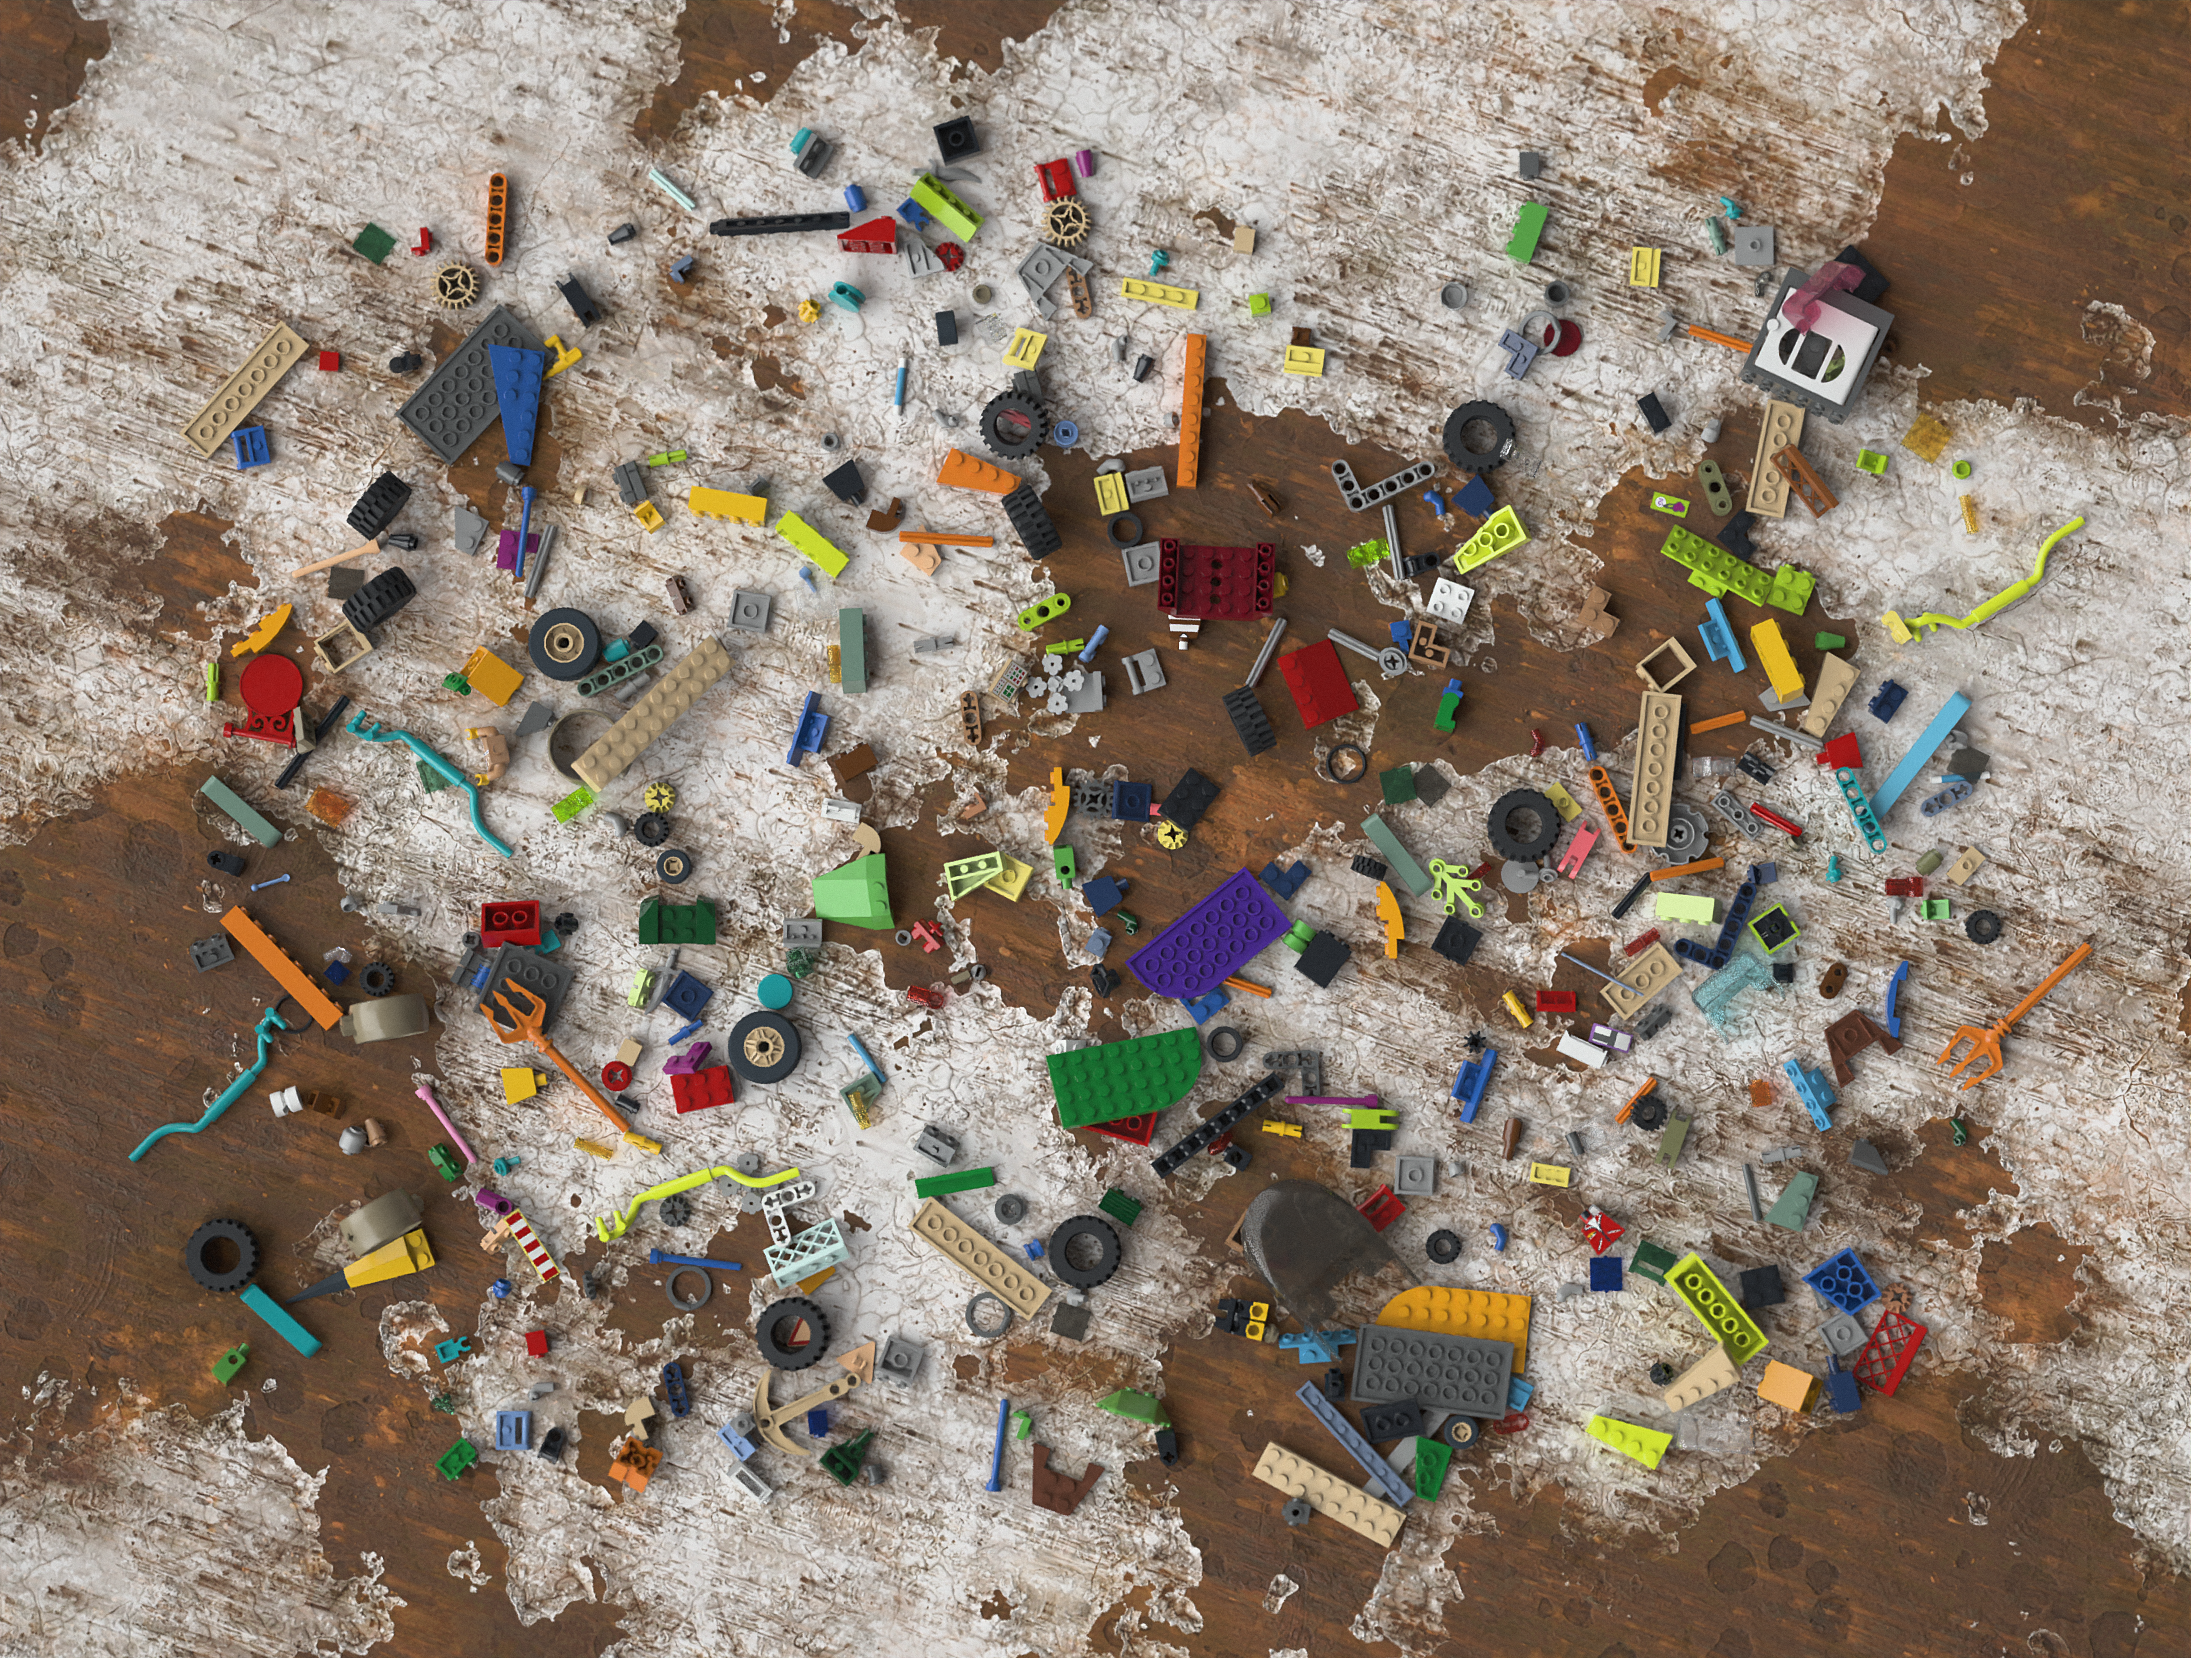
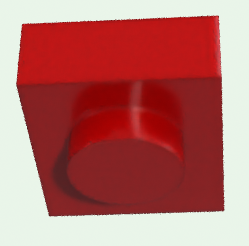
M428 227L420 228L421 247L410 248L411 253L416 254V257L427 256V253H432L431 243H434V236Z

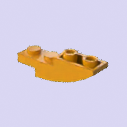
M283 603L277 607L278 611L274 614L268 613L263 616L261 622L258 623L262 631L256 630L249 635L248 640L245 642L241 640L232 646L234 649L230 652L234 658L238 659L250 650H253L258 655L271 645L287 626L295 609L293 604Z
M1054 767V772H1050V782L1054 784L1055 791H1051V803H1055V806H1047L1048 811H1044V822H1048V830H1045V841H1049V846L1053 845L1059 837L1069 808L1070 786H1062L1061 767Z
M1380 881V886H1376V897H1380V905H1376L1377 917L1380 916V921H1388V924H1384V934L1388 936V943H1385V955H1388V959H1397V940H1404L1402 916L1390 888L1384 881Z

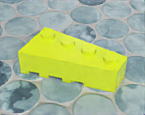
M788 510L775 526L776 532L833 578L837 579L850 563L848 559L849 554L841 548L838 551L833 546L835 544L826 536L825 538L820 536L818 529L813 525L808 526L803 522L805 519L802 516Z
M1595 1414L1585 1432L1654 1470L1673 1435Z

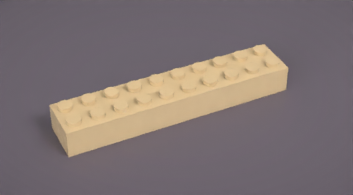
M709 635L570 766L596 793H599L737 662Z

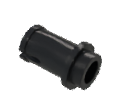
M619 1094L615 1102L616 1106L618 1105L630 1111V1114H637L641 1106L638 1100L634 1101L622 1094Z

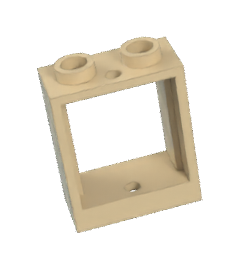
M346 620L314 641L316 645L314 650L319 657L323 656L326 660L324 665L329 673L333 672L336 675L375 651L366 635L357 632L349 620ZM350 627L364 650L337 667L323 644Z
M1671 637L1636 665V673L1642 680L1644 678L1649 683L1648 688L1651 692L1664 693L1697 666L1677 640ZM1669 647L1686 669L1660 688L1644 668V665Z

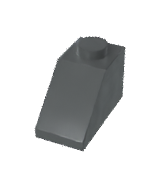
M533 701L517 728L515 735L523 737L546 730L547 727H551L554 723L555 713Z

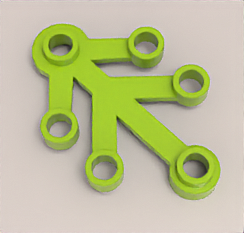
M1435 858L1429 863V871L1434 876V890L1431 892L1432 899L1438 901L1443 898L1442 878L1447 883V904L1444 906L1446 914L1452 915L1457 910L1455 893L1469 907V913L1472 917L1480 918L1485 914V905L1479 901L1474 902L1462 888L1468 887L1473 891H1478L1483 887L1482 880L1478 878L1474 880L1453 878L1449 874L1458 873L1459 876L1465 877L1470 872L1468 865H1449L1441 858ZM1435 865L1440 867V871L1436 870ZM1461 868H1465L1466 873H1463ZM1474 882L1479 884L1478 888L1474 886ZM1435 891L1440 893V897L1435 895ZM1448 906H1451L1453 911H1449ZM1474 908L1479 910V914L1474 912Z

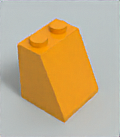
M481 645L478 646L459 672V674L469 678L466 683L501 708L510 702L512 693L521 687L524 676Z
M1771 1360L1765 1368L1766 1375L1763 1381L1758 1385L1757 1395L1810 1417L1823 1381L1810 1374Z

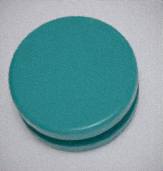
M836 281L833 285L834 290H830L828 297L838 306L858 313L861 309L860 304H863L866 300L865 295L847 283Z
M770 974L764 977L757 989L760 1002L772 1010L785 1008L791 1002L794 993L791 982L780 974Z

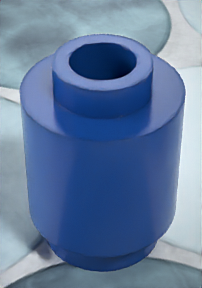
M852 184L845 188L846 191L843 194L850 210L854 214L868 208L866 205L868 202L861 186Z

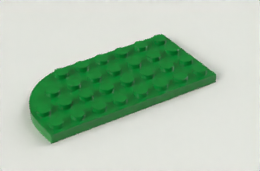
M1196 1026L1046 1056L1045 1059L1062 1130L1153 1113L1177 1104L1193 1088L1201 1067V1047Z

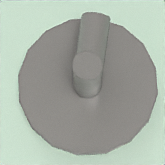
M1507 860L1503 865L1501 878L1505 887L1517 894L1526 893L1537 885L1539 869L1535 862L1519 863L1518 861Z

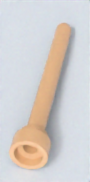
M374 538L366 543V546L293 571L292 576L298 578L366 553H373L374 555L381 553L380 544L377 538Z

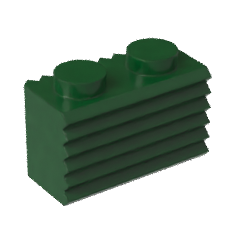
M1116 1186L1113 1189L1109 1187L1098 1207L1131 1227L1142 1209V1206H1140L1141 1201L1133 1196L1130 1199L1123 1195L1124 1191Z

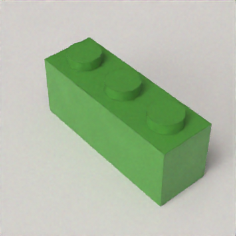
M1527 201L1526 206H1521L1518 215L1522 217L1519 223L1515 222L1512 233L1515 234L1513 241L1509 240L1505 250L1509 252L1508 258L1529 265L1549 208Z

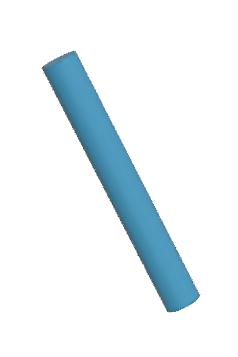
M854 1033L848 1036V1040L870 1070L873 1071L881 1084L887 1080Z

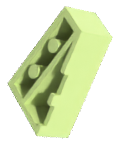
M1004 851L944 864L952 901L959 900L1008 870Z
M1658 892L1655 915L1661 917L1663 921L1672 922V919H1680L1679 922L1687 924L1695 921L1699 925L1710 926V924L1720 925L1723 902L1715 898Z

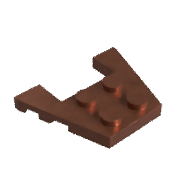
M1854 1009L1823 1030L1840 1088L1856 1079L1845 1061L1876 1040H1878L1888 1056L1904 1047L1899 1041L1891 1037V1035L1878 1027L1857 1009Z
M1034 1443L1032 1504L1069 1517L1102 1475L1105 1468L1089 1462L1082 1481L1044 1468L1051 1448Z

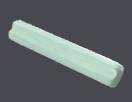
M656 168L649 173V177L685 209L692 211L695 208V202Z

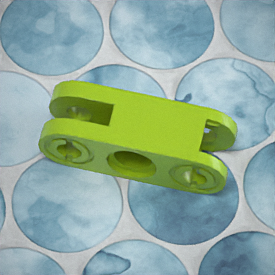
M1058 593L1023 611L1018 616L1020 629L1027 632L1032 631L1066 613L1070 609V598L1064 593ZM1059 601L1065 602L1063 606H1059L1057 603ZM1041 608L1049 609L1050 613L1047 617L1039 615ZM1026 618L1031 620L1029 624L1024 623Z
M1342 1109V1113L1351 1114V1123L1342 1124V1128L1399 1130V1124H1387V1116H1400L1399 1110Z

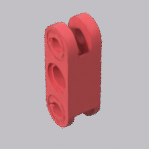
M1586 820L1581 824L1557 868V871L1562 873L1567 863L1574 866L1568 876L1572 879L1575 878L1601 831L1600 828H1597L1593 834L1586 831Z

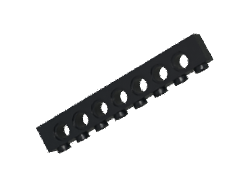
M1272 1072L1150 1165L1159 1177L1163 1179L1285 1088V1085L1276 1073Z

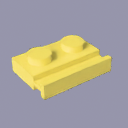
M1633 247L1630 286L1658 287L1661 249Z
M1287 344L1284 373L1322 377L1325 349Z
M1121 472L1093 478L1102 516L1129 510Z

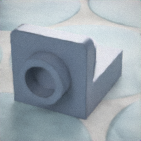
M689 254L670 267L672 270L670 273L671 277L676 283L679 281L681 285L685 282L679 273L683 272L684 274L693 268L692 264H694V261Z
M1100 927V929L1095 928L1084 949L1101 958L1112 940V937L1109 936L1111 932L1103 927Z

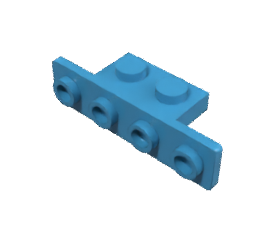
M1716 597L1706 602L1705 604L1712 621L1699 625L1698 629L1712 662L1728 656L1735 673L1747 668L1745 658L1740 651L1738 641L1734 637L1719 599Z
M1796 1058L1783 1064L1787 1075L1793 1082L1796 1091L1801 1096L1805 1107L1810 1112L1819 1130L1822 1132L1832 1127L1833 1123L1824 1108L1836 1102L1837 1099L1819 1067L1804 1074Z
M1349 1329L1341 1331L1327 1330L1316 1333L1304 1332L1302 1334L1286 1333L1278 1336L1281 1349L1299 1347L1300 1364L1338 1361V1344L1357 1343L1355 1330Z

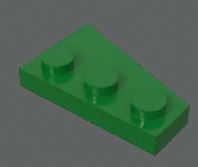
M1416 1436V1497L1436 1502L1453 1447Z

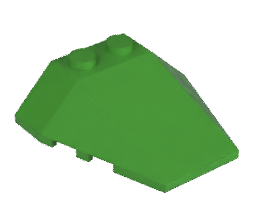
M885 853L865 855L841 868L812 879L817 918L874 930L895 928L894 913L890 907L886 878L888 869Z
M1126 1387L1125 1390L1120 1389L1097 1402L1096 1407L1118 1415L1169 1428L1172 1425L1158 1399H1155L1156 1395L1144 1392V1395L1136 1393L1137 1389Z

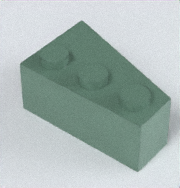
M1798 1171L1762 1220L1801 1232L1819 1177Z

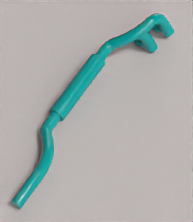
M361 710L346 726L347 732L353 733L366 741L388 742L397 739L405 741L411 746L410 749L457 788L460 786L469 794L470 815L475 829L484 840L508 859L511 857L514 851L493 835L483 824L479 812V793L476 787L466 779L463 773L420 738L416 739L405 730L377 733L382 727L379 722H376L369 730H365L360 727L363 719L367 716L364 710Z
M267 1008L265 1010L266 1017L262 1025L255 1027V1032L258 1034V1061L250 1069L247 1068L204 1112L205 1115L197 1123H171L161 1126L153 1131L128 1156L131 1161L136 1163L157 1140L167 1134L174 1132L197 1133L202 1131L212 1121L215 1122L257 1079V1075L268 1062L267 1042L272 1043L274 1037L269 1033L273 1022L281 1029H285L288 1026L275 1009Z

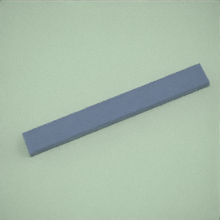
M1310 1381L1295 1393L1400 1507L1415 1495L1330 1402H1325V1397Z

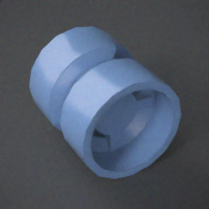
M1065 420L1055 426L1053 434L1056 444L1066 449L1073 447L1078 441L1076 425L1071 421Z

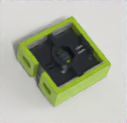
M1780 902L1746 924L1767 956L1801 934L1794 922H1789L1787 919L1788 913Z

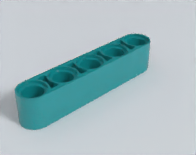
M1841 767L1836 772V783L1870 851L1875 855H1881L1887 848L1885 836L1852 770L1848 767ZM1846 772L1850 778L1847 781H1842L1839 778V774ZM1854 789L1858 792V796L1850 798L1847 792ZM1862 806L1866 809L1867 813L1860 816L1856 813V808ZM1872 824L1875 827V831L1868 833L1865 831L1864 826ZM1881 841L1884 847L1881 850H1876L1873 847V843Z
M254 1282L241 1294L240 1298L308 1359H311L323 1345Z

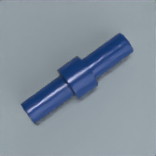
M700 1018L689 1026L685 1025L679 1029L680 1032L668 1039L670 1045L673 1046L683 1038L687 1039L692 1035V1032L703 1026L704 1024Z

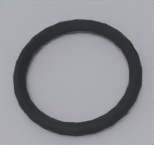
M1341 744L1334 747L1326 760V768L1330 777L1341 784H1351L1358 781L1364 775L1367 765L1364 753L1358 747L1351 744ZM1351 748L1360 754L1363 766L1356 778L1342 780L1332 773L1330 760L1337 750Z
M291 994L285 995L277 1002L275 1006L277 1013L282 1002L293 997ZM310 1014L308 1023L301 1029L290 1030L285 1028L281 1030L290 1034L301 1033L309 1028L314 1017Z

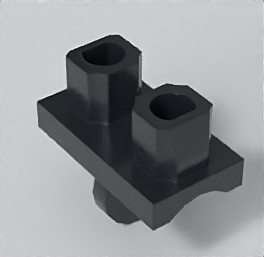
M410 351L403 352L400 357H394L389 362V369L395 374L401 373V377L408 376L411 371L418 370V367L422 366L420 354L410 355Z
M1749 751L1744 754L1736 766L1763 786H1766L1776 771Z
M1329 1368V1373H1325V1402H1345L1344 1374H1341L1340 1368Z

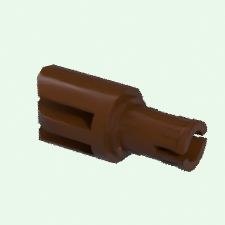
M1255 479L1251 481L1252 484L1249 483L1246 486V489L1257 499L1256 504L1270 519H1273L1274 515H1278L1280 511L1285 509V506L1271 491H1264Z
M1512 1117L1505 1122L1502 1139L1505 1141L1502 1159L1513 1161L1516 1144L1521 1142L1523 1121L1518 1117Z

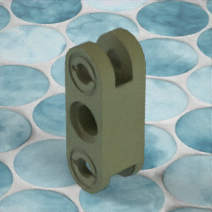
M1705 460L1698 467V476L1713 513L1717 516H1725L1732 509V500L1716 462ZM1705 468H1709L1711 472H1706ZM1713 483L1718 484L1720 491L1717 493L1712 492L1710 485ZM1719 503H1723L1725 508L1719 507Z
M1676 1109L1672 1110L1654 1161L1655 1164L1660 1165L1664 1154H1669L1670 1158L1667 1168L1672 1170L1692 1115L1688 1114L1684 1122L1676 1119Z

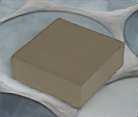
M967 970L952 977L951 981L953 985H957L970 979L971 976Z

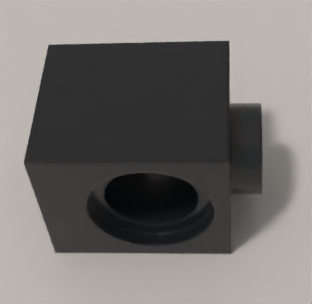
M643 620L629 635L631 639L629 643L637 650L640 648L645 649L654 641L659 633Z
M1234 1144L1231 1147L1227 1146L1222 1154L1225 1157L1224 1162L1241 1172H1244L1253 1155ZM1233 1152H1239L1242 1155L1239 1163H1234L1231 1160Z

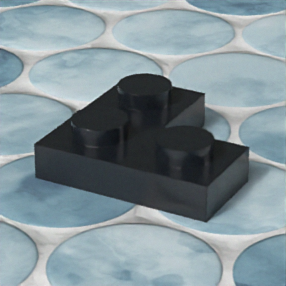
M1741 508L1716 538L1739 559L1745 562L1757 549L1744 536L1756 520Z
M1352 1129L1350 1168L1370 1169L1371 1150L1390 1151L1391 1131Z

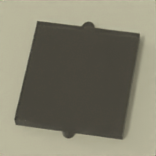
M331 567L330 580L327 581L329 584L327 598L349 599L350 596L364 586L365 570Z
M1967 745V749H1957L1955 753L1951 754L1952 759L1946 770L1977 784L1982 773L1986 771L1985 766L1990 756Z
M1429 763L1419 772H1415V776L1406 784L1429 808L1439 799H1442L1443 794L1452 786Z
M1059 1301L1056 1313L1052 1316L1054 1319L1050 1332L1082 1342L1085 1330L1088 1328L1087 1324L1091 1311Z

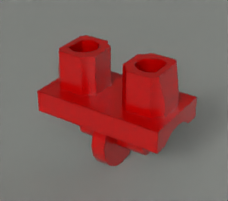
M922 918L914 924L915 927L910 935L915 940H919L922 936L928 940L922 946L928 954L946 944L941 938L944 934L940 929L943 925L941 921L935 924L930 920L927 923Z

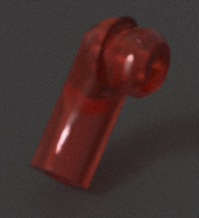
M1538 728L1530 732L1535 743L1529 752L1534 758L1543 754L1546 745Z
M1225 1132L1221 1139L1210 1143L1207 1148L1208 1153L1211 1156H1215L1223 1152L1233 1138L1232 1134Z

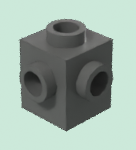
M1292 1497V1501L1288 1500L1287 1504H1283L1281 1515L1284 1516V1520L1288 1521V1525L1299 1527V1523L1308 1524L1311 1505L1303 1503V1499ZM1294 1509L1299 1510V1513L1297 1515L1292 1514V1511Z

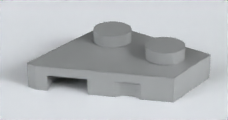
M456 506L455 548L474 556L490 522Z

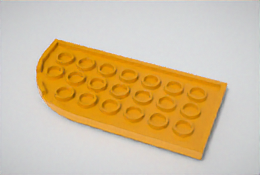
M1420 1286L1406 1290L1389 1301L1378 1315L1375 1324L1513 1342L1514 1348L1510 1372L1524 1373L1531 1296L1438 1286Z

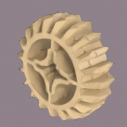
M1068 196L1064 197V202H1061V198L1057 197L1058 204H1055L1053 200L1050 201L1052 208L1049 206L1045 207V210L1049 213H1042V217L1047 218L1041 220V224L1047 225L1042 228V231H1049L1045 237L1053 236L1051 243L1053 244L1058 240V247L1061 246L1062 242H1065V248H1068V242H1072V246L1075 247V240L1077 239L1079 243H1082L1083 240L1080 236L1082 235L1084 238H1087L1088 234L1085 231H1091V227L1086 225L1092 224L1091 219H1086L1091 216V212L1084 213L1088 209L1087 205L1081 208L1082 201L1079 200L1075 204V197H1072L1071 202H1068ZM1068 207L1063 215H1053L1057 210ZM1073 209L1081 215L1082 223L1073 219ZM1068 214H1069V222H1072V223H1068L1067 226H1065V229H1064V223L1061 222V221H1062V220H1063V221L1066 220V218L1068 217ZM1051 220L1061 226L1060 234H1057L1051 227ZM1069 229H1080L1074 235L1065 236Z
M452 259L449 266L447 261H445V268L438 265L437 268L440 272L433 271V275L436 278H430V282L435 283V285H431L429 288L430 290H436L431 295L432 297H437L435 300L437 304L443 301L441 303L442 308H445L448 304L450 311H452L454 305L457 311H460V305L467 309L466 302L473 305L474 303L471 298L478 299L474 292H481V289L476 287L481 285V281L476 280L480 276L478 273L473 274L476 270L474 267L468 270L470 266L468 262L462 266L463 261L459 260L456 265L455 260ZM451 271H460L454 277L445 276ZM465 274L470 278V289L463 286ZM441 281L448 285L445 297L441 293ZM456 281H458V284H459V286H460L461 288L458 287V288L456 289V287H455V289H453V287H452V285L450 284V282H451V283H453V282L456 283ZM457 293L465 295L461 299L451 300Z

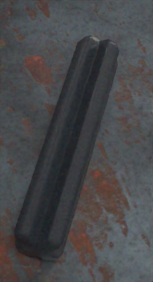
M1649 872L1642 876L1612 911L1611 915L1615 919L1619 920L1652 882Z

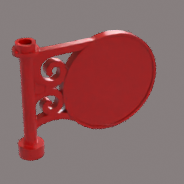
M267 654L257 657L245 667L239 683L240 694L248 710L247 723L241 729L234 727V723L226 722L223 737L232 738L233 735L289 745V749L296 748L297 740L294 734H292L294 727L293 709L298 707L303 692L301 673L292 661L283 656ZM291 711L287 730L284 732L276 731L274 723L280 720L282 724H277L276 727L278 729L285 728L286 720L281 716ZM257 719L264 721V727L260 732L249 730L251 725L255 728L261 727L260 722L256 724Z

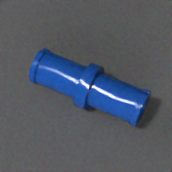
M1582 722L1580 723L1581 726L1579 724L1575 725L1574 727L1580 739L1579 745L1583 748L1587 762L1593 761L1592 758L1594 760L1598 759L1599 757L1593 744L1594 739L1590 736L1587 723Z

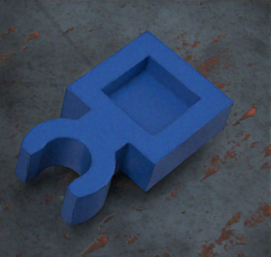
M911 197L896 209L908 224L914 221L915 227L919 232L922 231V228L919 226L920 222L923 221L927 225L930 224L926 217L920 216L923 210Z

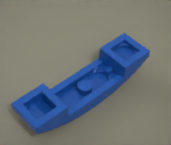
M1902 961L1897 967L1886 992L1885 1018L1889 1033L1893 1038L1898 1037L1901 1019L1893 1017L1898 980H1906L1908 961Z

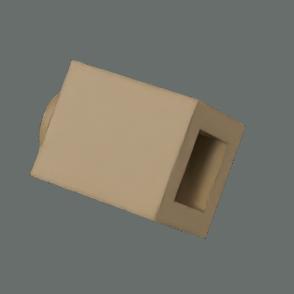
M1241 225L1236 227L1233 253L1252 255L1255 229H1252V226Z
M632 1036L630 1040L625 1038L615 1059L634 1067L644 1048L640 1045L642 1041Z

